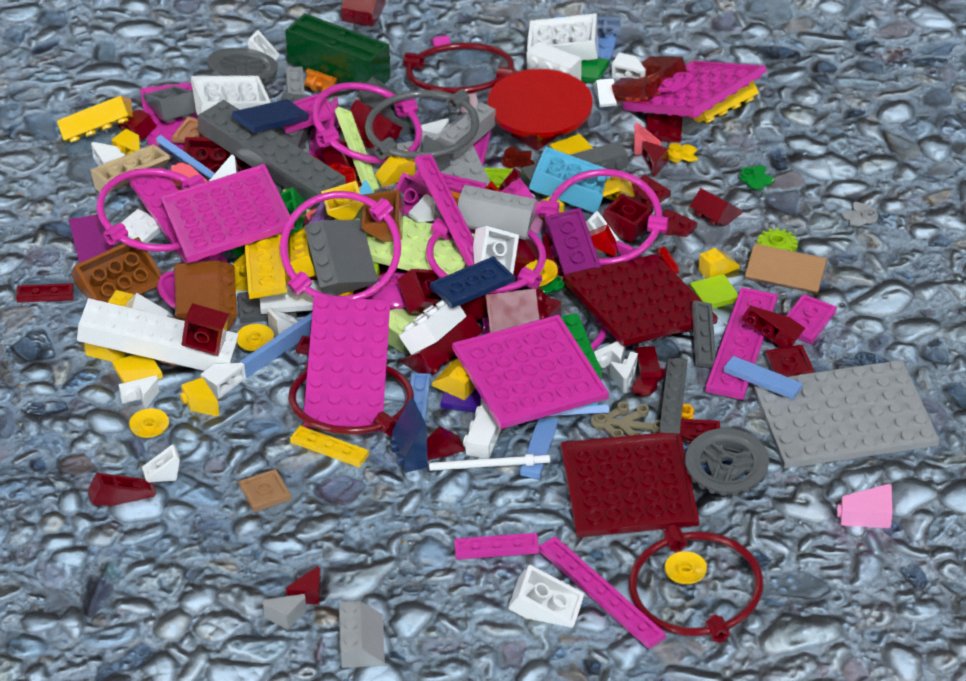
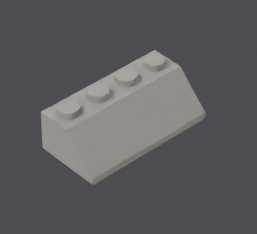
M484 103L473 106L479 116L477 134L466 146L450 153L451 160L454 161L495 126L496 109ZM467 110L432 139L444 148L462 140L472 127V117Z
M464 185L459 196L458 208L470 229L476 230L477 228L489 226L517 234L519 239L526 240L536 215V199Z

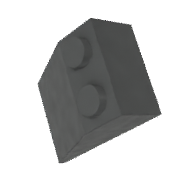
M173 86L143 94L144 99L157 117L165 122L174 121L179 116L182 118L192 116L191 113L196 112L192 91Z

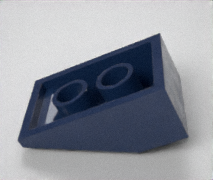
M414 398L408 400L392 431V441L389 442L392 453H396L398 466H402L405 473L428 467L426 423Z

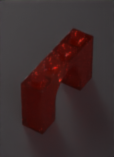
M681 56L648 57L641 63L646 69L645 77L620 78L611 85L615 101L649 102L660 93L658 88L666 78H673L678 72H687L684 58Z

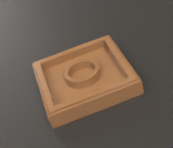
M276 469L238 481L239 488L253 512L291 500V494Z

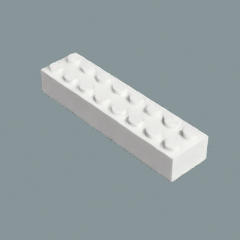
M88 298L78 325L77 341L205 371L214 364L232 363L239 334L227 331L220 354L216 356L181 345L185 323L183 320Z

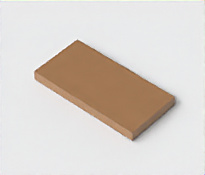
M754 243L745 279L818 294L827 258Z

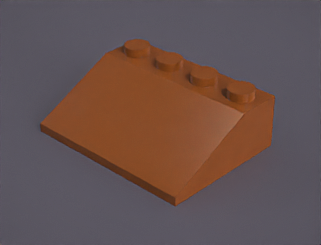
M139 237L134 238V240L142 242ZM123 243L75 265L71 276L87 299L90 298L108 303L116 290L134 295L136 293L143 295L156 289L162 274L148 251Z
M217 260L174 265L175 317L185 319L191 304L194 303L228 313L227 331H229L237 316L234 265Z

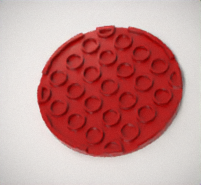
M529 69L510 74L499 80L489 92L488 106L496 109L495 122L503 129L525 137L538 135L539 138L554 137V134L562 132L563 134L569 133L583 125L591 115L593 98L589 88L581 80L568 73L551 69Z

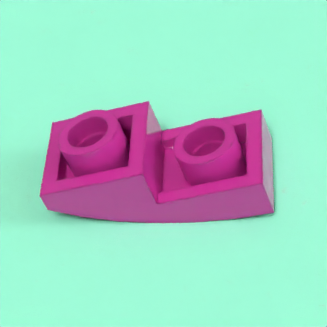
M678 72L673 78H666L658 88V92L678 91L685 87L693 77L690 72Z

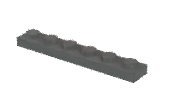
M668 359L660 433L680 434L688 363L686 359Z

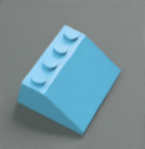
M545 146L529 189L538 194L542 193L551 196L567 179L585 171L606 168ZM597 176L581 180L567 188L559 196L558 200L594 213L598 211L602 201L606 179H609L611 176Z

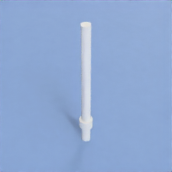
M525 454L522 457L429 463L430 471L523 464L534 466V464L550 463V455L534 456V454Z

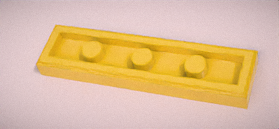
M301 425L290 437V443L359 468L369 456V450Z

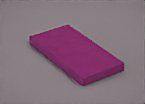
M581 207L545 217L563 274L601 267Z
M98 214L69 219L79 263L114 248L113 245H109L104 237L106 229L101 224Z

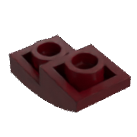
M660 368V378L642 379L641 374H639L632 387V392L639 393L640 396H650L657 390L658 381L665 377V369Z

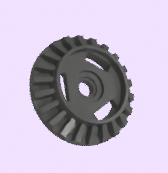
M224 48L217 50L209 55L207 62L208 70L212 74L218 70L223 76H259L263 85L268 80H272L277 75L278 64L271 56L247 48Z
M720 428L707 431L696 437L686 452L685 467L687 468L688 476H691L692 481L698 483L701 489H708L709 493L735 496L741 492L747 493L750 488L755 489L758 487V483L763 482L765 475L768 473L769 456L766 448L756 437L741 430ZM729 460L732 464L724 465L722 461ZM707 463L711 475H708L703 470L701 464ZM745 473H748L745 477L738 479Z

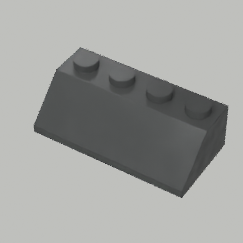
M371 77L366 83L383 88L395 95L398 94L396 90L374 77ZM359 91L362 96L361 100L372 107L387 99L373 92ZM396 103L380 111L403 127L399 137L415 133V127L410 117H399L396 114Z

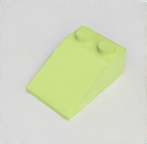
M407 308L390 310L388 344L403 354L408 352V349L399 335L404 331V326L412 321L414 323L413 319L420 315L409 313Z

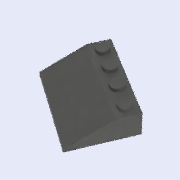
M322 220L304 226L322 293L336 296L375 285L378 282L366 233L361 227L362 220Z

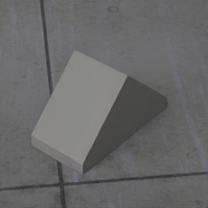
M305 594L262 600L264 618L287 630L306 612Z

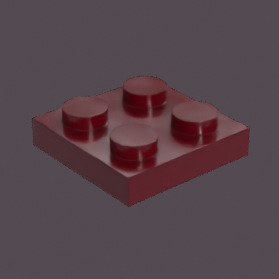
M648 114L647 131L661 142L681 143L682 117L677 115Z
M646 175L640 177L641 180L652 188L660 203L671 196V190ZM631 183L635 196L633 199L654 208L648 195L640 187Z
M803 344L765 350L767 362L771 371L786 377L814 373V368Z

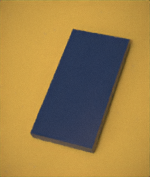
M288 99L232 111V118L253 133L307 121L310 115Z
M492 256L430 282V288L452 309L515 282V276Z

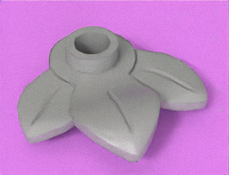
M860 202L853 203L854 210L842 212L843 218L850 221L852 226L872 224L878 220L877 211Z

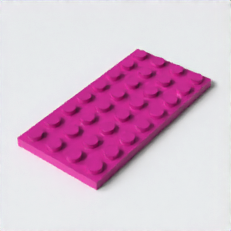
M314 297L304 412L307 415L327 424L354 427L374 424V418L377 414L384 411L390 300ZM303 422V427L314 428Z

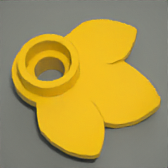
M672 143L669 145L668 159L673 162H681L682 159L689 162L698 161V158L694 155L697 148L689 144L682 146L679 143Z

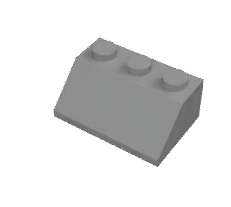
M361 601L339 602L342 668L385 666L383 614Z

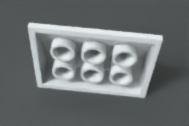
M597 14L530 21L527 51L537 42H541L578 56L581 60L598 59Z
M191 76L197 115L222 100L227 101L239 110L271 103L259 76Z

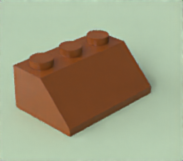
M400 190L363 194L376 202L381 198L390 202L394 208L390 215L397 225L402 240L404 207ZM363 203L362 229L383 242H393L392 233L386 221L383 220L381 223L375 221L369 213L371 207Z

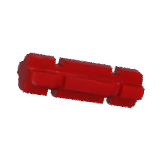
M664 246L657 249L658 256L670 267V270L678 274L679 266L675 263L667 248Z

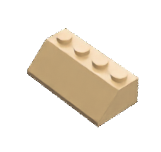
M152 144L90 170L94 187L100 192L111 179L130 170L160 167L165 169L170 156ZM129 179L115 185L108 194L114 189L128 186Z

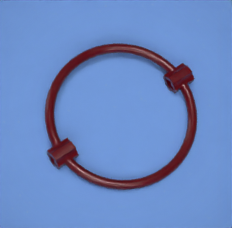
M464 42L439 45L418 54L406 52L403 59L406 76L412 84L424 90L443 91L451 94L461 89L467 93L492 88L502 78L518 72L514 68L515 65L512 57L507 52L481 43ZM458 49L491 52L505 59L508 67L499 66L497 68L496 79L467 87H442L427 84L417 79L412 73V69L421 70L423 68L425 57L443 51Z
M308 362L305 364L306 371L294 380L288 394L289 404L295 415L314 428L326 432L349 435L381 430L389 437L392 436V431L408 400L414 398L413 388L407 378L396 369L386 365V373L397 379L406 392V401L400 411L392 417L384 411L379 412L374 418V424L365 426H337L318 421L303 412L296 400L298 388L307 379Z
M675 525L668 526L663 531L664 538L648 547L637 558L631 569L628 588L632 603L662 630L684 636L710 635L712 641L717 643L725 642L730 637L729 629L745 620L754 611L761 599L764 586L761 567L746 547L731 538L710 532L682 533L680 527ZM687 540H708L729 546L748 561L755 576V590L747 606L733 618L724 621L722 616L715 614L705 621L706 627H682L657 618L643 605L637 591V578L640 569L651 555L666 546L669 547L670 551L676 553L682 551L687 546Z

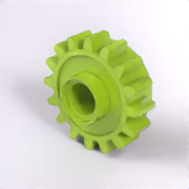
M769 228L768 232L762 231V235H758L757 244L796 252L798 241L796 236H792V232L786 233V229L779 231V228H776L773 231Z

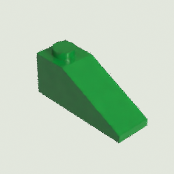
M293 187L280 193L290 216L305 202ZM306 211L295 221V228L291 229L289 235L302 229Z

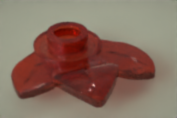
M511 146L504 151L502 165L507 168H523L534 165L535 161L531 160L532 151L519 152L514 146Z

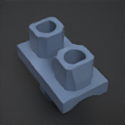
M597 16L598 34H620L621 16Z

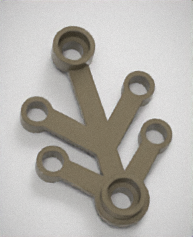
M620 402L616 409L606 414H594L591 417V424L598 431L605 430L611 437H621L623 432L627 436L642 435L641 432L634 431L633 429L660 433L661 420H657L654 423L635 421L641 417L648 416L649 407L646 404H640L637 406V411L621 419H615L621 414L629 413V404L627 402ZM612 426H617L620 429H614Z

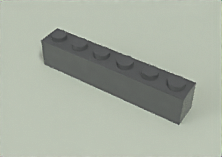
M619 141L571 154V156L606 169L620 170L628 167V153ZM537 164L521 168V178L528 189Z

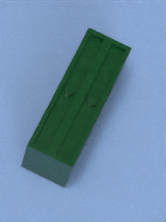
M306 13L285 30L287 61L291 65L336 77V82L367 83L371 77L386 83L391 78L390 46L387 43Z

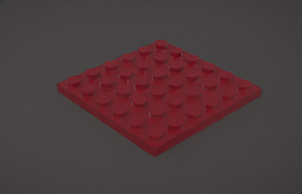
M657 254L635 258L627 262L620 261L619 263L608 264L599 268H589L564 274L562 279L622 346L692 330V303L694 300L703 302L673 270H670V267ZM713 312V324H717L718 317Z
M652 433L561 442L576 537L667 529L671 525L680 528L699 526L700 520L691 479L685 467L686 456L681 434Z

